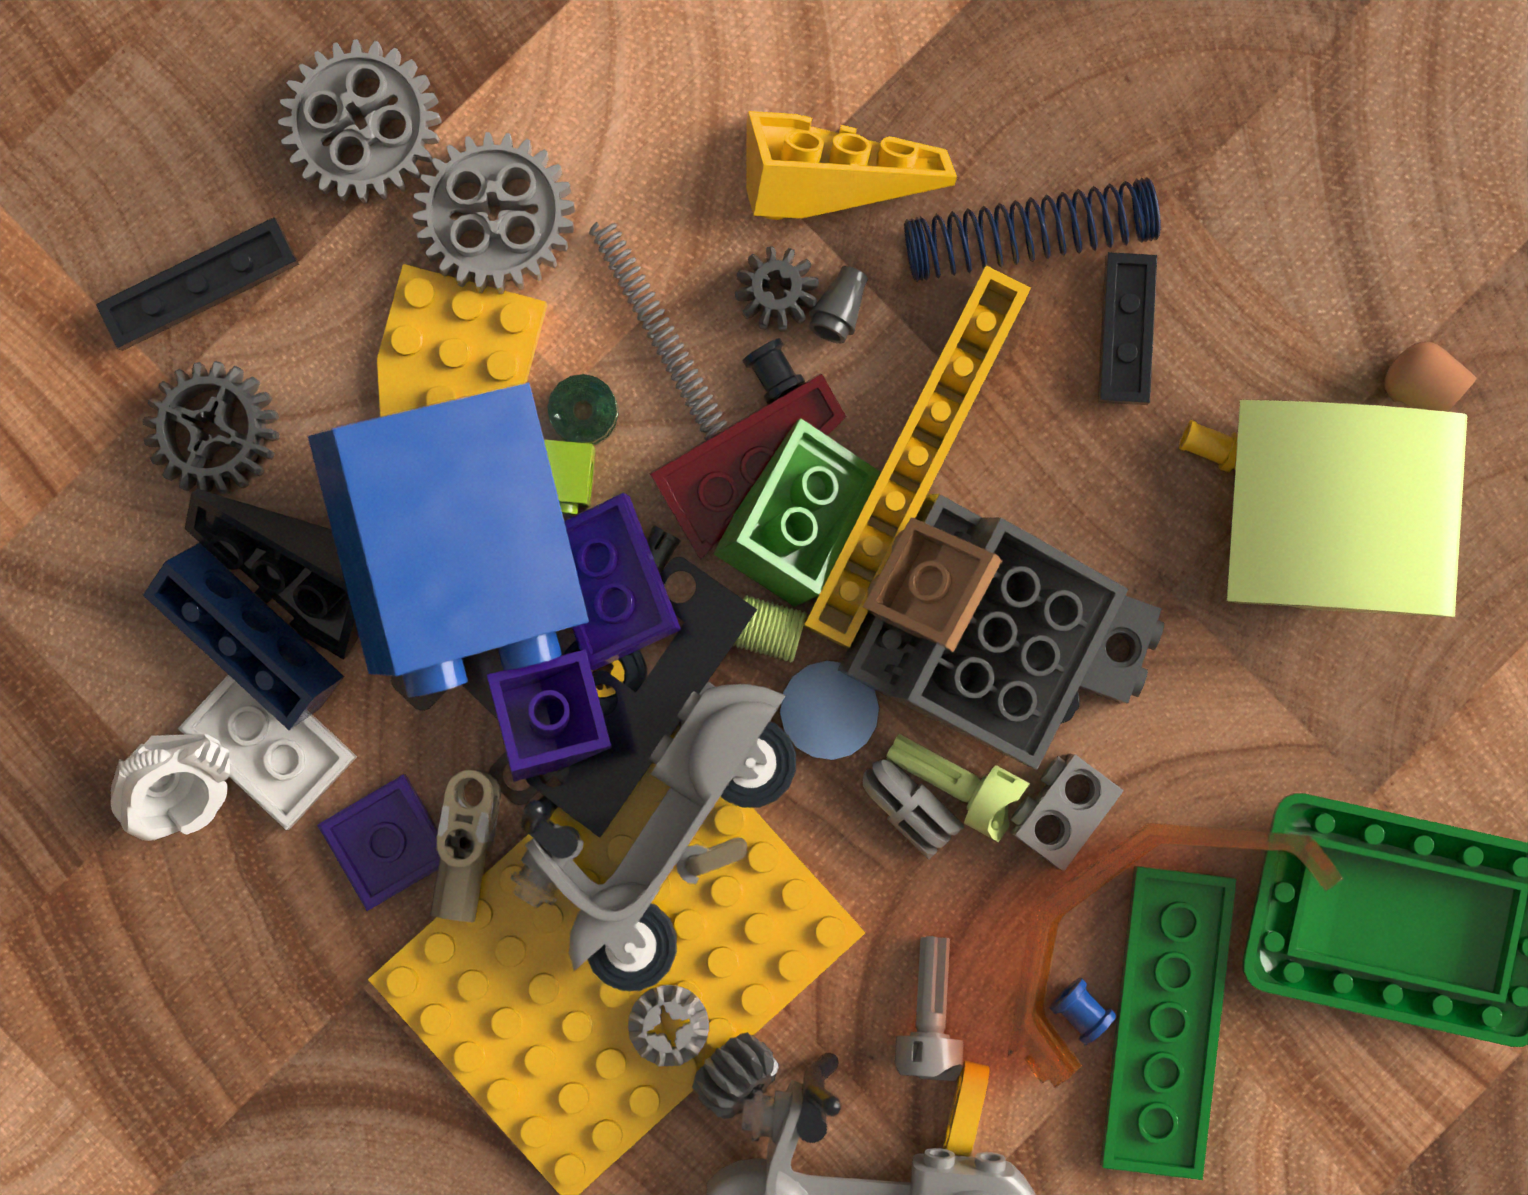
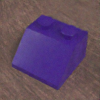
M586 649L562 655L542 663L487 674L513 782L564 769L611 748Z

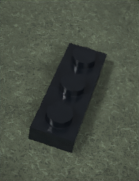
M1108 252L1105 256L1098 402L1135 405H1148L1150 403L1157 255Z

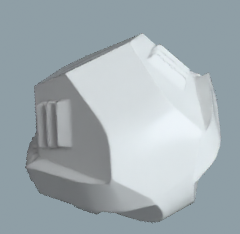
M207 734L151 736L145 744H140L125 761L119 759L111 785V808L113 814L121 823L123 830L141 840L151 841L178 831L187 835L208 825L225 802L227 783L224 780L229 778L230 751L219 745L220 742Z

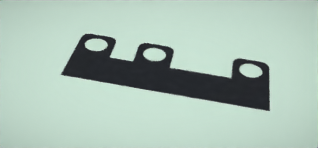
M683 557L671 559L660 576L664 586L669 576L678 571H685L694 578L696 589L691 599L683 603H676L670 600L675 615L685 623L638 691L634 692L605 670H597L592 673L595 686L606 684L611 686L617 693L618 702L615 710L611 714L603 716L611 748L592 756L588 763L582 760L569 766V775L566 782L559 786H547L542 782L539 775L526 778L529 785L599 838L651 765L652 761L649 758L665 734L671 736L680 723L681 719L677 715L693 691L700 694L758 610Z

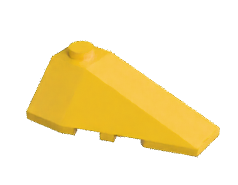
M748 111L746 190L753 216H763L771 220L783 218L802 219L954 186L956 183L957 175L946 149L891 136L883 138L879 143L857 135V128L841 125L839 133L811 127V117L788 113Z

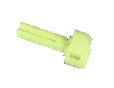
M901 734L896 737L886 756L887 760L892 761L897 766L962 802H968L966 809L969 811L964 824L997 842L1002 839L1010 826L1008 804L1019 800L1030 784L997 765L992 768L988 776L984 775L980 780L975 774Z

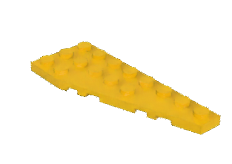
M403 264L377 356L380 417L527 383L547 309L546 301L508 291L499 294L497 288L486 286L483 293H478L476 283L468 281L463 287H460L455 277L448 275L444 277L440 273Z

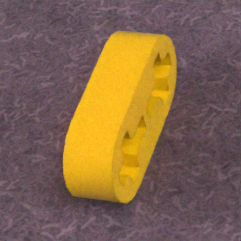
M965 1060L963 1061V1068L959 1074L943 1149L952 1151L955 1156L970 1157L986 1095L990 1068L986 1065Z

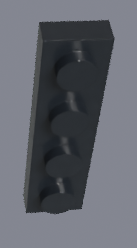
M273 217L97 303L96 306L117 349L124 351L298 266L299 263L278 220Z

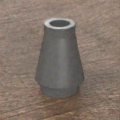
M842 266L838 276L809 312L812 318L809 324L810 330L827 341L839 344L844 343L848 335H853L868 277L858 269Z

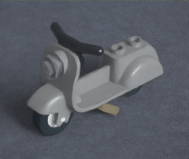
M749 684L721 685L709 688L702 696L693 691L677 715L678 718L684 721L683 726L674 739L665 734L649 758L650 761L656 764L651 774L670 786V789L619 867L604 884H596L590 880L572 860L582 851L584 841L581 840L578 830L568 825L559 826L550 820L556 810V804L543 796L538 801L533 800L525 805L521 827L533 839L526 844L527 852L521 859L525 865L520 872L514 871L510 877L517 884L513 892L528 904L539 908L543 902L554 905L557 900L554 894L559 889L581 909L570 932L569 955L573 971L588 959L592 971L606 985L621 991L644 990L657 984L670 971L677 954V934L670 918L657 905L651 902L675 864L683 880L696 884L699 880L698 875L745 857L748 846L747 842L740 837L710 848L697 844L688 846V844L720 796L725 801L741 808H760L777 801L789 789L796 772V752L789 736L777 724L770 722V719L786 695L766 687Z
M833 1053L823 1054L806 1069L803 1084L792 1080L786 1092L775 1091V1096L762 1095L763 1090L755 1089L754 1100L744 1099L742 1130L752 1131L751 1141L759 1142V1137H769L767 1159L738 1160L721 1168L707 1181L706 1195H1036L1024 1175L1011 1162L1006 1161L1003 1155L994 1152H980L975 1157L955 1156L952 1151L946 1149H927L924 1154H915L913 1156L911 1183L815 1176L794 1172L791 1168V1160L799 1137L808 1143L819 1142L827 1133V1116L833 1117L841 1110L840 1100L825 1089V1079L837 1069L839 1064L838 1057Z

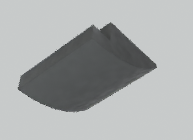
M928 494L916 519L994 553L1002 560L953 652L921 636L918 638L886 623L868 611L838 671L964 736L1037 770L1129 589L1001 517L982 518L941 494Z

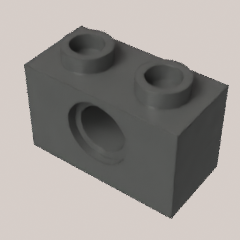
M1125 596L1079 689L1118 703H1129L1131 695L1138 697L1143 689L1148 669L1141 667L1147 649L1155 650L1163 633L1164 622L1158 620L1162 609ZM1113 634L1125 637L1130 646L1129 655L1120 663L1110 659L1106 653V642Z

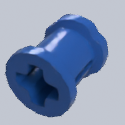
M1078 978L1054 999L1049 1008L1054 1014L1061 1013L1080 1033L1079 1040L1084 1045H1087L1097 1039L1110 1026L1117 1015L1112 1009L1105 1010L1085 989L1087 983L1082 978Z

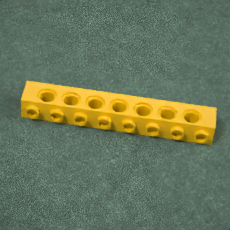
M986 265L803 627L846 649L850 648L868 612L863 605L868 598L869 586L874 578L881 574L892 553V545L896 536L905 529L911 517H916L1031 289L1030 287Z

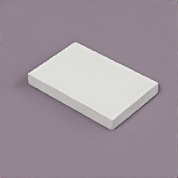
M229 675L178 728L184 735L207 734L220 742L219 745L230 751L229 777L285 830L291 829L357 758L346 745L313 715L289 731Z

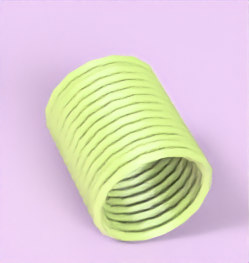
M748 595L744 596L743 600L758 610L733 646L736 645L737 648H745V650L749 649L751 652L755 651V653L759 652L760 655L764 653L765 656L778 657L779 660L783 659L785 662L788 660L790 663L793 662L806 619V612H801V610L798 611L797 609L793 610V608L789 609L788 606L784 608L783 605L779 606L778 603L774 605L773 602L760 601L759 598L755 599L752 596L750 598Z

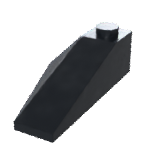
M200 489L192 492L184 529L228 569L236 570L239 568L259 586L254 593L265 603H268L273 598L294 618L289 624L297 632L344 660L359 638L332 529Z

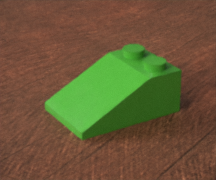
M800 418L795 422L733 515L714 555L795 607L820 595L881 472Z

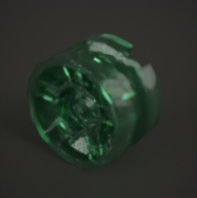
M587 374L569 376L559 382L551 392L547 406L549 421L557 434L566 442L589 443L597 446L607 440L616 429L619 416L618 402L609 386L598 377ZM576 403L592 405L593 412L590 418L581 420L576 417Z

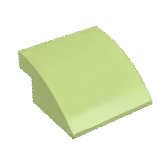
M1240 400L1227 601L1239 604L1291 606L1305 610L1455 617L1467 415L1454 412L1361 404Z

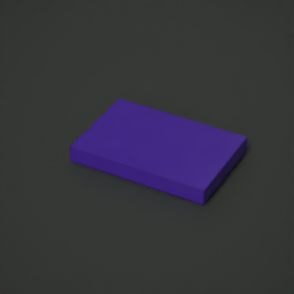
M623 492L564 521L589 620L588 623L573 626L572 630L580 651L586 649L592 671L681 630L629 495Z

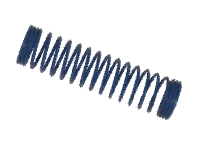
M1148 177L1145 179L1141 178L1140 180L1136 178L1133 186L1124 181L1120 185L1119 192L1109 183L1105 187L1103 195L1094 186L1089 190L1088 197L1085 196L1084 192L1077 189L1073 194L1072 202L1067 194L1061 192L1057 197L1056 204L1046 194L1042 199L1041 207H1039L1036 200L1030 197L1026 202L1025 211L1022 205L1014 200L1010 206L1009 214L1005 206L998 203L995 207L994 219L990 210L983 205L979 210L978 221L974 212L967 208L963 215V226L958 215L951 211L947 220V229L942 217L936 213L932 219V233L927 221L923 217H916L915 220L913 218L911 220L906 219L904 223L905 241L913 279L916 282L919 280L923 281L924 279L927 281L930 277L929 257L923 226L931 249L935 275L938 279L941 276L937 252V220L945 239L951 274L956 275L952 244L953 217L960 233L967 272L971 273L972 264L967 232L968 213L976 231L982 267L985 269L988 263L983 239L984 211L993 232L998 266L1002 268L1004 262L998 226L1000 208L1004 214L1010 234L1013 261L1018 265L1019 253L1014 233L1015 205L1020 212L1024 224L1028 256L1030 261L1033 262L1035 260V252L1029 220L1031 202L1035 207L1041 226L1045 258L1049 259L1051 252L1045 225V205L1047 199L1055 216L1057 239L1061 255L1063 257L1066 255L1065 236L1060 214L1062 197L1067 202L1071 214L1074 245L1076 252L1080 254L1082 252V241L1076 217L1078 194L1081 196L1087 211L1091 248L1096 251L1098 240L1091 208L1094 191L1102 206L1106 243L1109 248H1112L1114 244L1113 231L1107 209L1109 188H1111L1118 203L1120 234L1123 244L1127 246L1129 243V230L1122 202L1125 185L1132 196L1134 222L1138 240L1141 243L1148 240L1152 241L1153 239L1156 241L1160 236L1161 221L1155 187Z

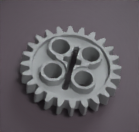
M354 39L351 45V53L347 54L343 52L337 42L333 43V58L329 60L319 51L314 52L318 67L313 70L304 64H300L298 67L305 77L303 83L292 80L287 82V85L296 94L295 99L286 98L280 100L282 107L292 113V115L279 119L278 124L283 130L293 132L281 140L282 145L287 150L298 149L289 159L295 168L307 165L302 176L308 183L315 181L321 176L319 189L326 195L337 185L338 196L342 201H347L352 189L356 190L362 203H367L370 189H375L383 200L387 199V185L393 183L402 192L405 191L406 188L402 176L408 173L419 179L421 174L415 165L416 161L432 162L431 160L433 159L424 148L425 144H438L440 142L438 135L428 129V127L438 125L442 121L438 113L427 111L439 103L435 93H423L430 85L427 76L420 75L413 78L418 67L412 59L399 66L401 54L396 48H393L384 58L382 47L378 41H374L369 52L364 53L358 39ZM375 78L380 81L379 88L374 95L370 97H360L357 95V88L363 80ZM390 98H398L396 104L385 106ZM326 104L336 105L337 114L331 122L326 124L315 122V115L319 108ZM360 113L368 124L361 130H359L353 120V117ZM401 119L406 122V128L401 136L395 139L383 137L384 126L389 121ZM328 137H335L330 145L323 146V140ZM359 145L364 148V154L358 163L354 165H344L341 163L342 153L347 147Z
M486 132L483 146L478 147L471 137L467 136L465 137L466 151L460 153L456 148L448 145L447 150L450 161L447 164L436 158L431 160L437 176L422 174L420 177L423 186L429 190V193L414 194L416 204L426 209L413 214L416 225L426 226V228L417 233L420 244H432L425 252L430 262L444 257L439 267L444 277L451 274L455 269L458 270L456 280L460 287H463L473 277L475 278L478 293H483L488 281H494L498 293L503 294L506 280L510 279L513 280L519 290L524 289L522 275L529 273L537 281L542 280L539 269L541 263L553 268L557 266L556 259L551 252L552 249L558 251H567L568 249L567 241L559 233L574 232L573 222L563 217L575 212L574 202L562 199L571 193L569 182L555 183L562 175L561 166L557 164L545 169L549 160L548 152L544 149L532 157V146L528 139L522 142L519 148L516 149L513 148L510 133H506L501 145H494L490 132ZM514 179H524L530 183L528 191L523 195L512 196L504 190L506 185ZM464 183H475L481 187L478 195L469 200L460 199L455 195L458 187ZM491 206H500L501 211L498 214V220L490 221L488 215L491 212ZM531 207L538 208V212L535 214H530L525 210ZM455 212H459L464 215L459 217L457 220H453L450 218L451 214ZM525 226L534 231L531 240L524 244H514L508 239L510 232L516 227ZM478 230L484 234L483 241L477 247L465 248L459 244V239L466 231Z

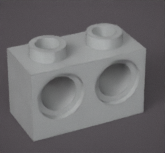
M1070 753L1064 760L1057 756L1051 762L1040 778L1046 784L1035 800L1027 796L1010 819L1016 824L1010 833L1063 872L1124 791L1076 754ZM1081 774L1089 783V794L1083 801L1072 803L1065 794V785L1069 778ZM1045 815L1055 816L1060 824L1058 837L1049 843L1040 842L1035 834L1037 821Z

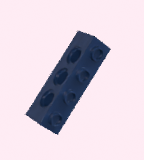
M200 543L165 561L143 593V596L289 731L318 711L345 677Z

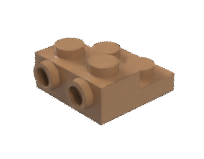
M911 517L905 529L896 536L892 545V553L881 574L876 576L871 582L868 589V598L863 607L878 619L918 638L921 636L953 652L1002 560L992 552Z

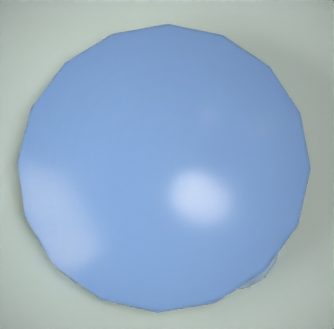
M823 661L808 665L792 677L783 692L786 696L781 702L780 715L784 731L797 748L812 757L834 760L852 755L868 742L877 726L879 705L875 690L838 671L840 662Z

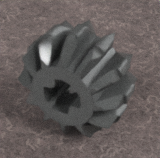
M773 246L767 247L766 263H763L755 254H751L748 257V263L755 273L747 270H739L737 273V280L748 287L736 290L735 298L737 301L742 302L751 301L743 309V316L746 319L752 318L759 311L762 312L759 319V328L762 330L768 328L771 317L777 318L779 331H787L788 321L786 316L789 314L795 322L802 324L805 322L806 316L798 305L813 308L817 303V299L813 295L806 293V291L818 288V278L802 277L811 268V263L808 259L800 261L796 266H792L795 256L794 249L788 248L784 253L783 261L776 260L775 248ZM779 279L781 286H789L791 290L785 289L784 298L778 300L774 299L772 292H764L763 287L769 289L770 280Z
M748 1032L739 1034L735 1038H730L725 1045L717 1048L711 1057L705 1059L703 1067L696 1071L692 1088L698 1094L700 1102L708 1110L711 1109L717 1117L729 1119L735 1114L742 1113L750 1104H755L756 1099L766 1092V1088L775 1081L779 1063L772 1056L773 1052L764 1042L761 1043Z

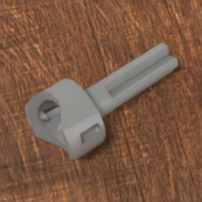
M935 936L920 938L916 1010L917 1032H910V1036H896L894 1063L900 1075L918 1076L920 1079L955 1081L963 1068L964 1041L950 1039V1035L943 1034L946 1028L950 938H938Z

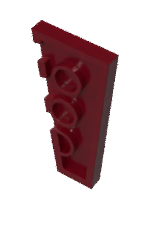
M818 374L649 474L701 560L722 538L733 515L798 419H803L825 435H828L847 416L824 376Z

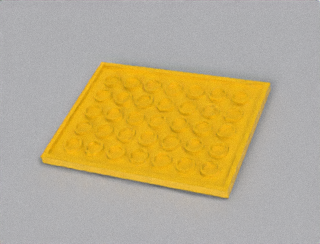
M679 725L671 734V738L674 739L681 729ZM653 762L600 838L560 807L554 811L550 818L551 821L559 826L568 825L578 830L584 844L580 854L572 860L596 884H604L614 874L670 789V786L651 774L656 767V764ZM720 796L688 844V846L697 844L710 848L740 837L747 842L748 846L747 853L743 859L698 875L699 880L696 884L683 880L675 864L660 886L659 892L651 903L657 905L670 918L677 934V954L670 971L657 984L641 991H621L608 986L592 971L588 959L573 971L569 955L570 932L581 909L570 901L552 882L547 886L550 890L548 891L524 875L530 876L533 871L521 860L527 852L526 844L533 839L529 834L483 875L475 922L436 917L368 979L560 1195H579L693 1091L692 1086L696 1071L703 1067L705 1059L711 1057L717 1048H721L730 1038H735L739 1034L748 1032L750 1035H755L865 934L862 927L754 808H741L725 801ZM676 985L688 989L701 1000L708 1014L709 1032L704 1046L697 1056L681 1066L658 1067L656 1064L640 1057L629 1039V1015L635 1002L645 992L657 986ZM662 1005L661 1022L654 1026L653 1030H649L648 1034L654 1032L656 1034L665 1033L667 1039L671 1040L672 1047L676 1046V1030L682 1027L684 1023L690 1022V1020H672L669 1012L666 1013L665 1006Z

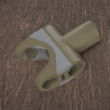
M466 770L455 774L448 782L436 840L440 859L430 911L431 916L456 921L475 922L485 860L493 847L501 800V787L497 779L490 773ZM473 779L480 782L484 789L482 801L475 807L467 802L464 793L466 785ZM467 837L471 840V846L468 849H463L459 845L461 838Z

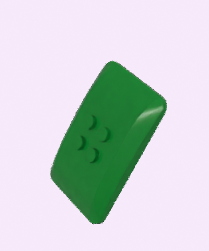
M1305 793L1287 795L1277 803L1273 813L1242 960L1244 976L1254 988L1263 992L1505 1046L1524 1047L1528 1045V843Z

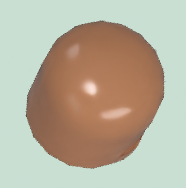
M1419 342L1405 349L1395 359L1386 373L1384 384L1388 396L1394 403L1401 401L1414 409L1448 412L1473 385L1477 377L1438 344Z

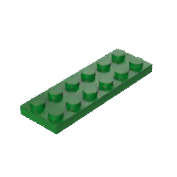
M1134 865L1100 1159L1102 1168L1203 1180L1236 878Z

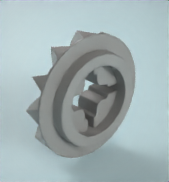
M676 985L654 987L639 997L630 1012L628 1022L629 1039L640 1057L647 1059L658 1067L681 1066L697 1056L707 1040L709 1032L707 1011L701 1000L686 988ZM662 1005L665 1006L666 1013L669 1012L672 1020H690V1022L684 1023L682 1027L676 1030V1046L672 1047L671 1040L667 1039L665 1033L656 1034L654 1032L648 1034L649 1030H653L654 1026L661 1022Z

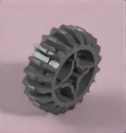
M218 361L213 362L209 375L202 363H194L192 379H190L185 371L181 369L175 370L174 376L178 385L174 388L165 381L159 383L160 390L167 396L163 402L156 398H150L148 405L158 410L157 417L148 416L143 419V425L156 429L155 434L144 438V444L148 447H161L150 457L151 462L157 466L168 463L164 468L162 476L169 481L180 476L179 488L185 491H190L197 482V489L211 493L215 482L218 492L222 495L230 494L231 490L230 478L239 487L246 488L249 483L244 472L248 469L255 475L261 476L264 473V469L255 461L259 455L270 460L275 455L272 450L263 447L265 440L276 441L279 440L280 436L279 432L266 428V424L274 423L279 419L278 413L274 410L261 411L272 401L271 395L267 392L254 395L259 389V380L252 376L243 381L244 371L237 366L231 368L226 375L225 365ZM219 390L217 397L211 396L207 405L202 409L192 411L183 408L195 396L203 392ZM236 396L242 402L247 413V436L237 432L232 423L235 411L232 403ZM196 419L203 423L207 421L215 423L221 427L220 430L230 434L231 437L226 438L219 434L214 437L203 431L202 427L192 423V421ZM176 422L186 426L190 432L191 439L187 450L191 454L188 460L183 457L176 442ZM230 446L240 450L233 459L221 466L203 468L206 461L212 460L216 452L223 447Z

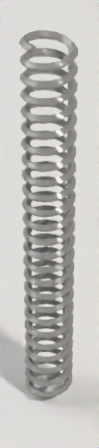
M596 222L591 227L589 234L596 236L594 243L600 245L599 252L605 253L603 259L610 262L608 268L615 270L613 277L619 279L618 286L625 287L623 295L629 296L627 302L634 304L632 311L639 313L637 320L644 321L642 329L648 330V338H654L651 345L658 347L656 354L664 355L661 363L668 364L666 367L667 372H673L671 380L678 381L676 389L682 390L680 397L688 398L685 406L692 407L690 414L698 415L695 423L702 424L700 427L701 432H707L704 439L711 438L712 434L727 424V421L723 420L707 427L714 420L722 416L723 412L719 411L702 418L718 405V403H713L697 410L704 403L712 399L713 395L711 394L691 402L705 392L708 386H703L687 393L703 381V378L699 377L682 385L687 379L698 373L699 369L695 368L677 376L684 369L691 366L694 361L689 360L686 363L673 367L677 362L688 356L689 352L687 351L667 359L677 350L683 348L684 343H679L672 348L663 350L679 338L678 334L657 342L663 336L673 331L675 326H669L662 331L653 333L660 326L669 322L670 318L665 317L656 323L648 325L653 319L663 314L665 309H660L655 313L642 317L650 309L658 306L660 301L656 300L649 305L638 308L643 302L655 296V292L652 291L643 297L633 300L639 293L648 289L650 283L628 291L636 283L644 280L646 275L642 274L631 281L624 282L629 276L640 271L641 266H636L625 273L618 274L625 267L633 264L636 258L632 257L624 263L613 266L618 260L629 255L631 249H626L618 255L609 257L615 250L625 246L627 241L622 240L612 247L603 249L608 243L621 237L622 232H616L606 239L599 240L604 234L614 230L617 224L612 223L604 229L594 232L599 227V224Z

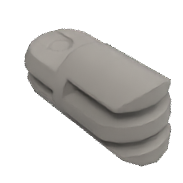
M876 761L872 765L873 769H867L864 772L862 782L865 791L889 815L887 820L928 860L937 853V848H942L951 840V835H956L964 828L963 823L922 783L917 785L892 761Z

